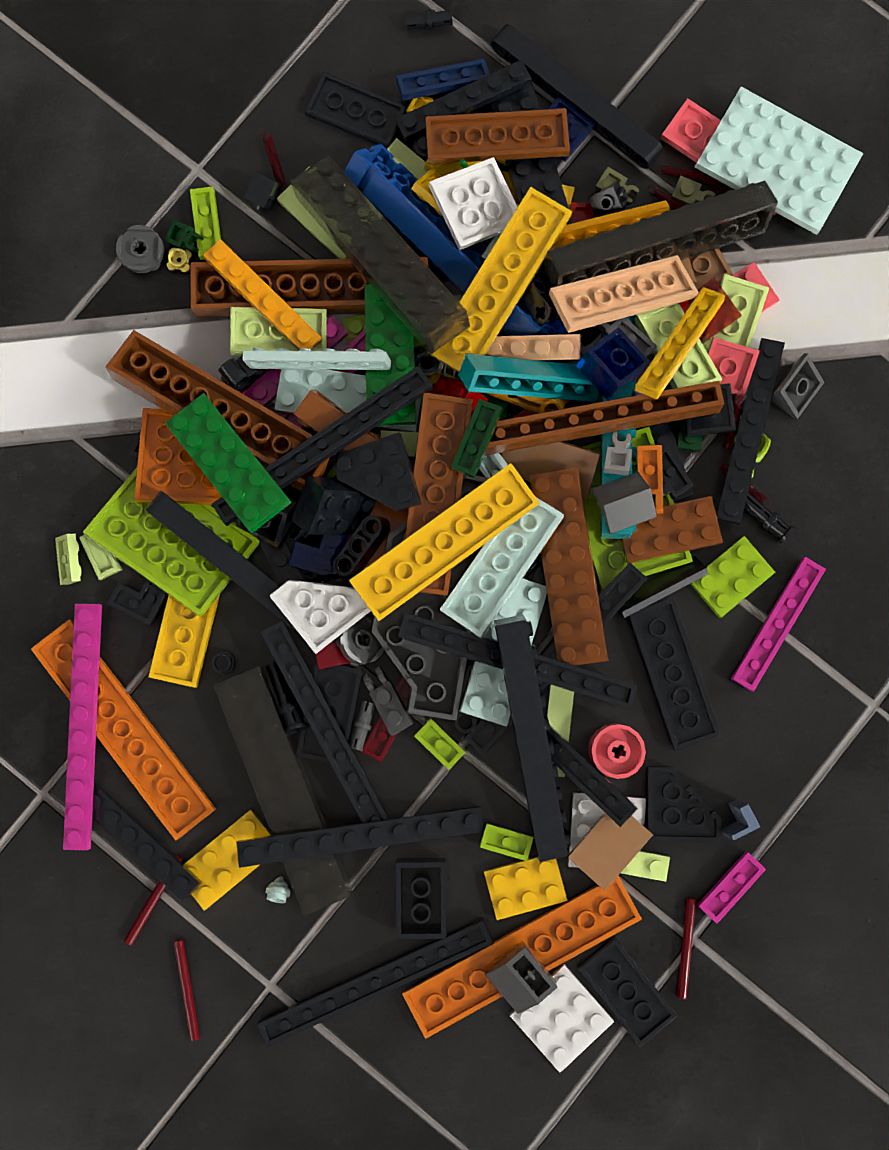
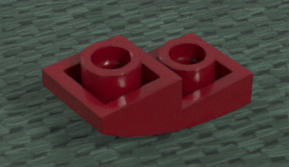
M358 637V642L362 645L361 638ZM336 641L330 642L315 654L318 670L352 663L344 657Z

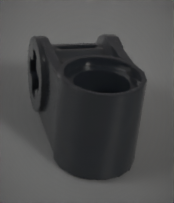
M533 277L519 301L525 306L536 323L543 324L548 321H558L560 316L556 308L551 307L554 304L549 296L550 289L547 283L539 277Z

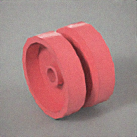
M617 723L605 724L596 729L589 739L587 748L589 759L593 766L604 775L616 779L627 778L636 773L644 763L646 754L644 741L639 733L629 726ZM613 747H619V752L616 755L612 752Z

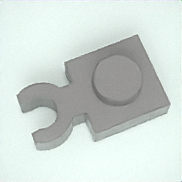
M617 432L613 433V447L607 448L604 473L629 475L632 449L627 448L631 443L630 434H627L626 440L621 442L617 440Z

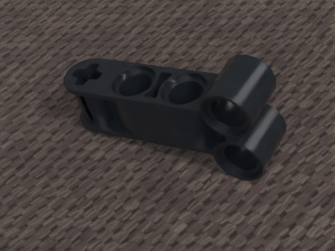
M242 355L237 360L235 358L227 360L220 366L218 372L221 374L220 380L223 383L243 393L253 382L270 369H251L243 361Z

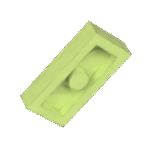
M65 534L55 538L60 585H69L81 581V566L78 561L79 544L76 541V534Z
M639 851L621 873L666 882L670 857Z

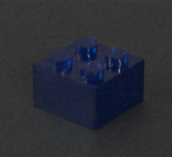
M618 327L588 349L576 366L605 399L610 401L636 381L651 362Z

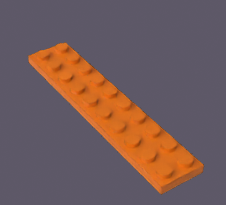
M71 619L31 648L69 700L71 696L74 621ZM100 657L96 736L176 841L214 812L216 808Z
M617 876L605 891L598 884L493 941V944L462 958L404 990L402 995L426 1039L502 997V994L487 978L485 973L522 941L549 971L642 920L621 879Z

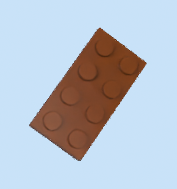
M712 496L664 506L663 514H656V518L637 524L636 532H632L630 539H621L627 564L629 562H641L723 543Z

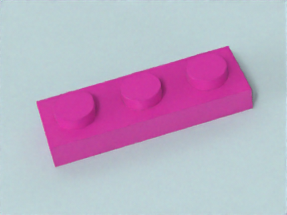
M745 851L697 906L715 923H718L766 869L752 855Z

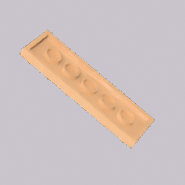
M676 255L550 288L549 296L567 332L570 333L695 299L699 292L680 258Z

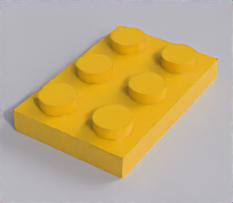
M538 856L528 858L527 861L521 860L484 870L497 920L567 901L556 859L539 862Z

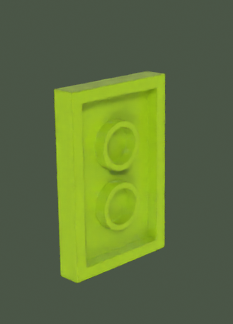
M743 536L707 566L709 574L690 584L719 618H722L771 577L775 571L748 539Z

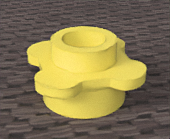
M180 248L170 249L168 255L169 262L167 263L168 269L171 271L175 269L182 272L189 271V259L192 257L191 252L187 249L186 251Z

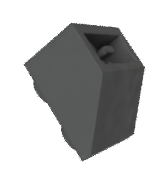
M523 941L485 973L517 1014L538 1005L558 987L552 975Z

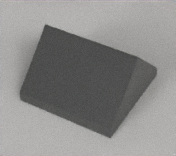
M803 353L791 365L774 388L771 402L795 419L799 418L824 384L822 377L808 354Z
M639 472L592 489L610 534L657 517L651 488Z

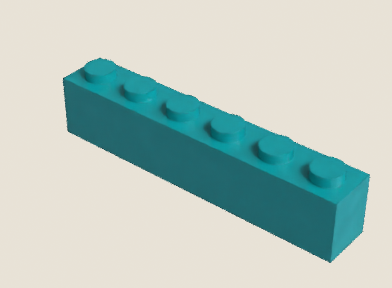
M465 354L458 374L466 389L470 392L596 402L604 384V380L593 366Z

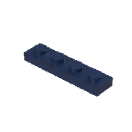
M484 58L397 75L396 83L401 99L405 101L455 91L490 75Z

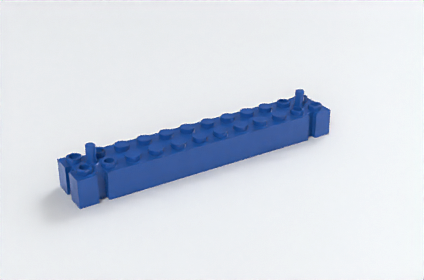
M382 144L372 146L369 151L366 148L355 151L343 175L352 186L364 190L360 200L364 203L369 201L374 204L386 219L398 227L401 234L407 236L415 244V247L432 261L435 267L441 269L448 276V279L465 293L486 260L482 255L487 246L483 242H479L459 250L443 216L439 215L429 203L421 200L411 189L418 179L401 163L397 164L393 160L394 156ZM518 301L501 329L508 336L577 334L575 331L568 333L564 324L559 320L548 321L543 324L536 323L520 301ZM535 360V361L554 362V361H557V360Z

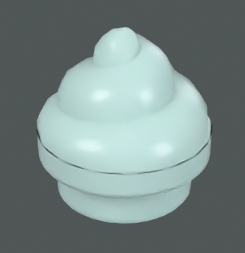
M282 876L276 878L266 888L265 893H267V900L286 903V899L290 897V889Z

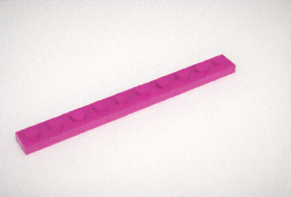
M75 604L63 850L91 849L102 617L101 604Z

